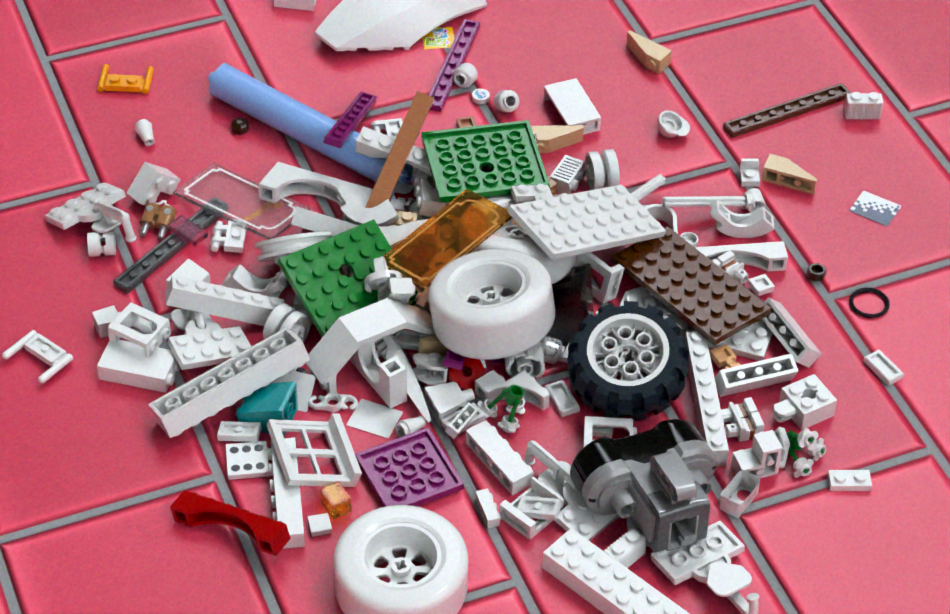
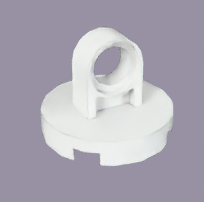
M384 256L374 258L375 272L364 278L365 290L372 293V290H377L379 293L387 279L402 278V274L399 271L388 270Z

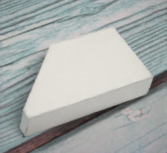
M778 427L774 433L782 446L779 468L783 469L786 464L790 441L785 428Z

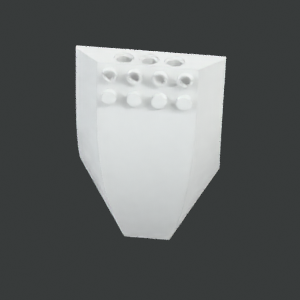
M342 0L320 24L314 35L335 51H356L357 48H367L368 51L393 50L394 47H404V50H410L414 43L433 29L456 17L487 7L486 0Z

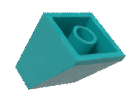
M296 382L270 383L265 387L255 390L250 396L244 397L242 406H239L236 411L238 422H261V432L269 434L267 428L269 419L293 420L298 410ZM282 431V434L285 437L287 432Z

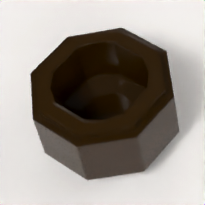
M236 118L232 121L231 130L235 134L242 135L248 132L249 122L245 118Z
M819 263L811 264L807 270L809 279L822 281L826 276L825 266Z

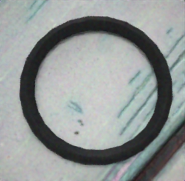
M860 288L854 291L849 299L851 308L857 314L868 318L884 315L890 306L888 297L875 288ZM871 291L881 295L885 300L886 306L879 313L867 314L855 307L853 299L860 292Z

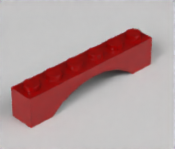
M184 490L170 506L176 522L191 527L202 524H225L236 527L251 536L260 551L275 556L280 553L291 539L287 525L282 521H276L264 515H258L246 509L243 510L231 504H225L213 498L201 496L195 492L192 493Z

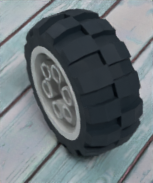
M624 301V306L614 307L613 303L605 305L598 309L597 316L589 314L578 325V331L571 336L567 358L570 383L575 394L582 396L583 403L592 411L597 413L601 409L604 411L605 417L609 418L626 416L631 417L633 421L646 419V413L653 412L654 415H657L670 407V400H676L683 391L689 367L687 340L681 335V328L671 317L664 319L663 311L649 304L647 308L638 307V302ZM598 358H605V360L597 362ZM641 371L645 372L648 376L643 377ZM618 373L621 377V380L615 379Z

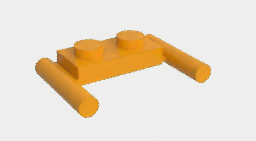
M108 64L103 65L97 86L99 92L106 90L149 93L154 67H147L146 76L143 79L142 76L108 74L110 66Z

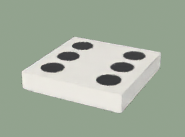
M266 441L226 444L228 480L269 476Z

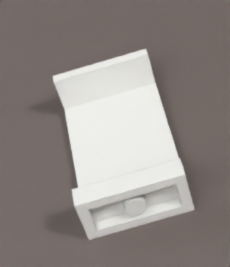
M577 78L544 86V101L551 100L565 125H583V135L600 131L601 116Z

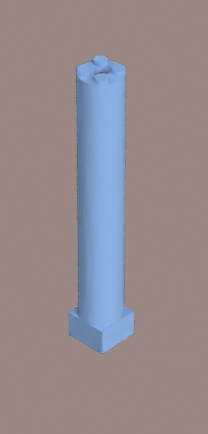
M223 63L215 72L209 74L210 95L369 178L376 184L386 158H370L355 152L359 132L354 130L341 149L323 143L324 137L335 125L336 120L226 63ZM405 164L397 183L409 185L412 182L411 165Z

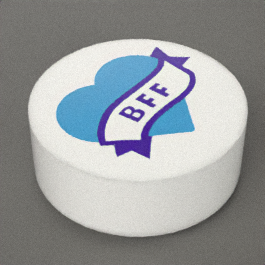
M476 89L473 91L472 101L474 103L483 105L489 102L490 94L487 90Z

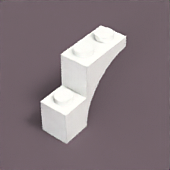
M114 305L92 312L94 327L100 338L109 336V324L121 313L117 312ZM141 317L131 326V329L142 334H151L156 331L152 330V323Z
M492 370L475 380V395L483 402L486 399L494 400L502 393L504 388L509 389L511 385H518L524 390L523 398L525 401L536 405L542 410L549 407L550 393L546 388L537 383L533 376H530L525 371L505 381L503 376L498 375Z

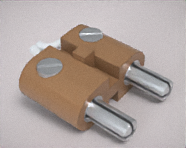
M162 200L159 203H147L140 220V225L142 226L140 235L144 237L148 229L154 230V228H158L157 238L164 239L165 233L171 230L177 210L167 204L166 200Z

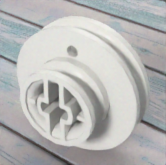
M332 232L300 233L255 243V248L261 250L260 256H257V261H274L275 264H278L279 258L332 237Z

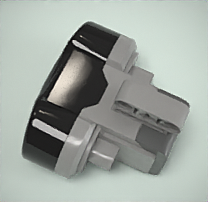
M681 419L665 420L658 423L651 430L627 437L611 439L604 436L587 444L575 456L570 468V478L590 510L599 515L618 513L621 518L631 517L655 553L693 545L698 540L707 537L710 502L707 494L712 488L709 480L716 470L717 458L692 423Z

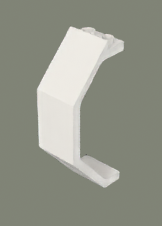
M389 298L383 299L339 317L308 354L311 360L305 363L309 367L311 375L316 376L323 390H326L327 393H337L336 376L361 346L402 329L434 335L432 316L425 309Z

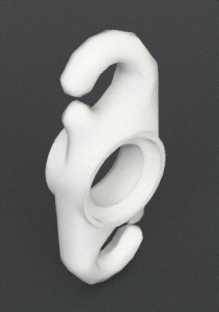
M328 393L326 396L320 395L318 399L321 402L317 404L313 403L317 398L316 395L311 396L310 401H308L310 408L332 413L338 412L340 409H348L345 403L349 401L353 402L349 407L350 410L355 409L358 405V401L354 396L338 393ZM330 400L338 401L336 405L328 404Z

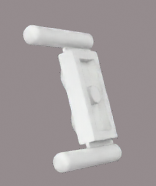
M31 330L2 353L4 359H9L17 351L25 347V350L51 366V368L38 377L40 383H45L73 360V356L70 353L67 354L64 349L41 334H37L34 330Z

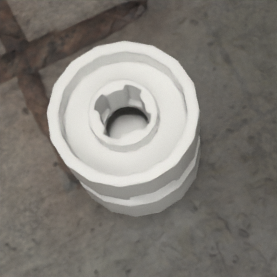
M108 231L102 235L97 232L87 233L89 257L100 256L101 253H104L105 256L116 255L114 231Z

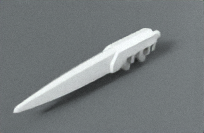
M393 334L375 340L378 358L382 356L387 361L396 356L407 369V393L429 423L431 417L422 390Z

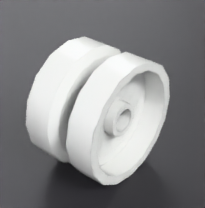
M613 149L602 150L601 154L597 151L586 153L585 170L590 190L603 188L604 185L605 187L619 185V164Z
M282 303L267 318L264 325L263 338L266 339L288 327L304 343L310 331L311 319L307 314L296 311L294 307Z

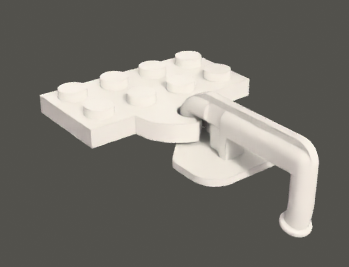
M100 183L91 191L83 192L76 199H70L63 206L53 208L48 214L44 215L48 223L64 230L78 222L94 221L91 226L92 230L97 233H105L122 224L126 234L125 240L127 242H134L137 239L129 214L112 205L126 197L124 190L108 183Z
M176 309L171 313V319L175 327L185 331L184 335L168 337L167 341L182 370L221 364L251 347L240 326L222 329L219 324L211 320L209 314L187 309Z
M534 440L528 442L523 462L529 466L534 465L535 456L548 467L547 470L539 475L538 480L544 482L547 487L564 498V505L566 507L559 512L557 520H554L564 530L568 531L572 528L591 541L619 517L618 513L599 515L592 512L582 496V488L588 477L578 476V472L567 462L556 460Z
M721 521L708 526L707 537L698 540L693 545L671 551L663 550L651 553V560L674 585L693 577L699 582L706 583L716 595L727 597L742 614H758L759 595L757 593L747 595L748 603L738 592L751 584L752 577L750 573L741 565L731 564L730 559L744 552L745 545Z

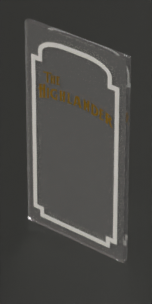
M216 163L211 164L173 191L174 195L267 240L276 238L292 225L291 222L296 206L307 210L311 209L289 197L280 199L276 204L259 199V183Z

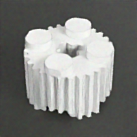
M540 342L522 353L504 358L505 369L510 377H514L522 371L527 372L534 378L535 376L536 378L542 377V374H544V354Z

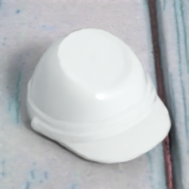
M664 111L657 119L659 132L665 137L686 136L690 131L688 122L673 111Z

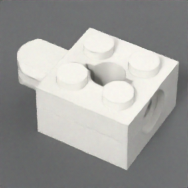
M813 374L781 388L779 403L774 405L773 417L781 423L792 419L803 430L833 417L837 399L817 376Z

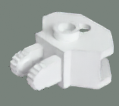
M438 353L414 354L413 360L417 366L412 370L417 380L429 385L446 383L448 367L443 366L445 356H441Z

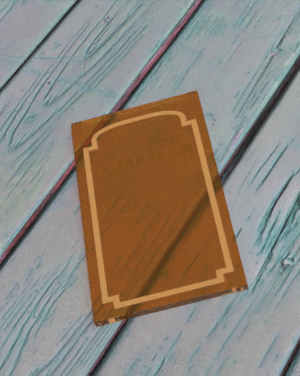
M466 189L384 255L389 270L399 271L403 278H412V283L425 290L431 285L436 274L444 266L472 252L511 220L512 216L507 212V209Z

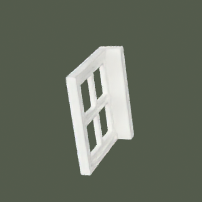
M332 413L328 422L269 419L267 428L287 485L356 486L362 472L340 414ZM282 431L300 432L306 449L287 448ZM306 432L324 433L330 449H312ZM291 456L309 457L315 474H297ZM315 457L334 458L340 475L321 474Z

